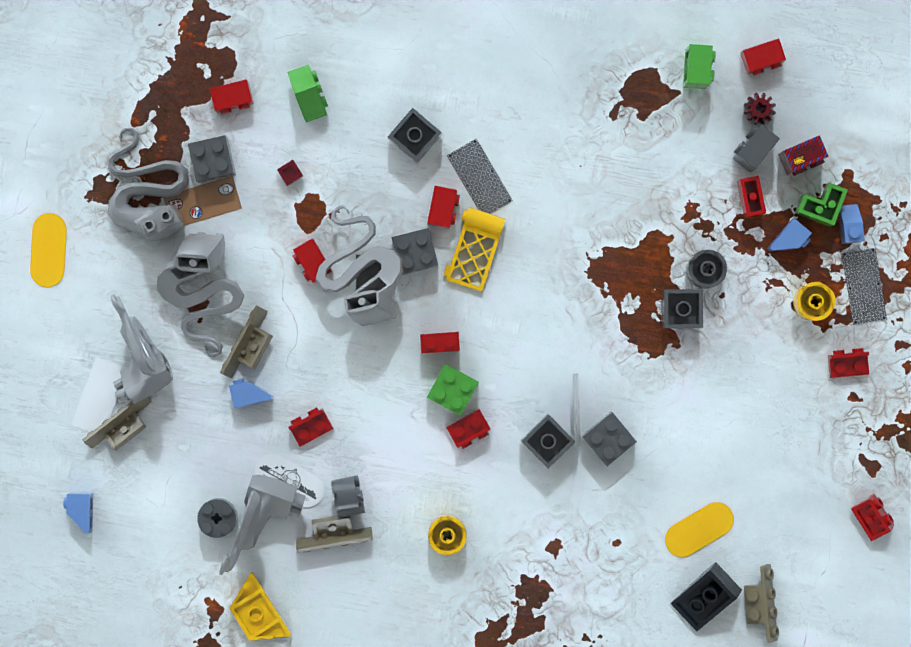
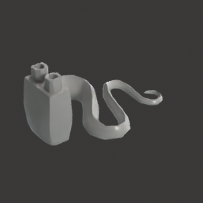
M124 128L119 135L120 141L122 142V134L126 131L134 134V140L125 147L112 152L108 157V169L114 176L134 177L167 169L174 170L178 174V180L170 185L151 182H128L120 185L109 199L108 215L116 226L129 232L141 233L151 242L164 240L175 235L184 225V220L177 206L166 205L135 208L128 204L129 199L132 196L148 195L169 198L180 195L189 185L188 169L178 161L164 160L135 169L117 170L114 166V160L135 148L139 141V133L134 128Z
M344 205L336 207L331 215V220L334 224L346 226L364 222L369 226V233L360 241L328 257L318 268L317 282L323 291L338 292L348 287L364 270L378 262L381 265V270L353 294L344 298L345 310L351 319L361 326L395 319V304L392 297L403 274V259L394 249L381 246L370 248L358 257L341 277L336 280H329L326 277L327 271L332 265L365 247L376 235V225L369 216L361 215L341 221L336 218V213L344 208L349 214V210Z
M190 233L181 242L175 257L158 274L157 291L165 301L178 308L195 306L222 290L229 291L232 294L233 300L229 304L194 311L183 318L181 322V329L186 338L191 341L212 342L218 347L217 352L211 353L208 351L207 346H205L206 353L209 356L215 357L222 353L223 345L214 337L191 333L187 328L188 323L198 318L227 314L237 310L243 302L244 294L238 283L226 278L213 280L191 293H185L179 287L184 282L197 278L216 268L221 263L225 253L223 234Z
M111 295V302L122 321L120 333L132 356V362L120 371L121 378L114 381L113 384L117 390L115 392L116 397L121 404L128 400L135 404L167 386L173 380V375L168 360L152 343L139 320L135 316H128L119 296Z
M252 475L244 500L245 512L231 555L226 554L224 556L219 575H223L224 572H229L233 569L241 550L254 548L264 525L270 518L287 520L288 515L299 518L306 495L297 493V486L273 477Z

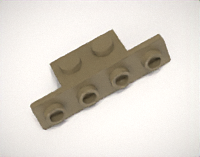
M256 305L251 311L246 325L241 329L239 338L232 346L227 360L222 365L220 371L222 375L232 378L240 362L254 370L256 369L273 337L259 328L268 312L267 310Z
M147 397L135 404L131 401L125 407L120 408L111 418L106 419L97 429L89 432L83 439V442L90 448H94L106 438L112 448L117 451L146 428L137 413L152 402L151 399Z
M350 516L312 520L314 536L297 539L296 550L297 552H310L311 550L347 546L358 542L365 543L373 540L372 527L353 530Z
M765 564L760 566L762 585H745L744 593L747 624H765L767 643L777 641L779 637V628L776 624L778 612L774 602L776 597L772 581L774 572L771 569V564Z

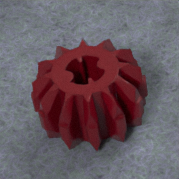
M755 93L754 99L749 96L747 98L749 103H744L743 105L749 109L743 112L744 115L750 114L747 120L751 121L754 118V125H757L759 120L762 125H765V119L770 122L772 120L770 115L776 114V111L771 109L776 104L769 103L772 100L771 96L767 100L765 99L766 93H762L761 97H759L758 93ZM758 105L764 108L761 113L755 109Z

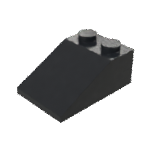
M715 562L670 604L697 632L735 601L742 589Z

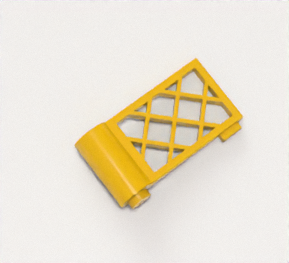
M471 207L468 210H464L461 221H464L457 247L451 265L447 264L444 271L447 281L483 291L506 220L505 218ZM466 230L473 232L477 238L476 241L468 245L464 240ZM487 237L495 239L493 247L485 251L481 240ZM479 242L483 252L473 257L468 247ZM466 248L471 258L461 263L458 253ZM489 251H491L490 257L487 255ZM485 254L488 263L479 269L475 258ZM456 259L459 263L457 266H455ZM473 260L477 271L467 275L463 264ZM461 267L465 277L459 280L451 278L453 270ZM478 272L482 278L480 287L473 285L469 279L470 276Z

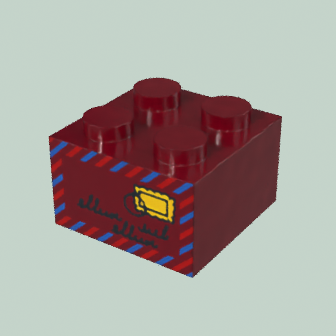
M820 135L778 154L786 174L792 173L793 176L807 171V166H810L812 169L825 163L824 159L829 157Z

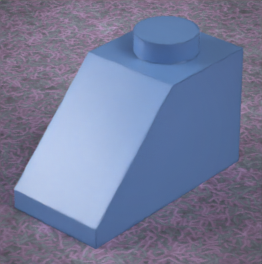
M843 205L838 214L841 244L865 241L863 221L858 205Z
M791 219L767 250L798 249L801 246L804 248L811 240L809 236L812 233L796 219Z
M244 379L235 380L233 385L229 386L234 408L273 399V395L250 381L245 382Z
M93 493L67 494L63 501L66 514L85 533H91L93 527Z

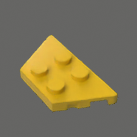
M250 573L229 607L230 611L249 641L290 637L292 633L254 573Z

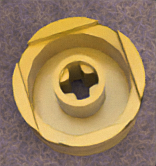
M812 282L801 286L795 292L793 299L796 313L802 319L808 321H818L827 318L833 311L836 303L833 291L820 282ZM813 298L818 300V303H816L815 306L814 304H811V300H813Z
M442 515L431 523L428 531V540L431 547L437 553L442 555L455 554L466 543V528L459 518L453 515ZM450 530L452 538L444 539L443 532Z

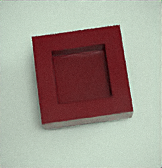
M294 160L277 169L287 186L303 177Z

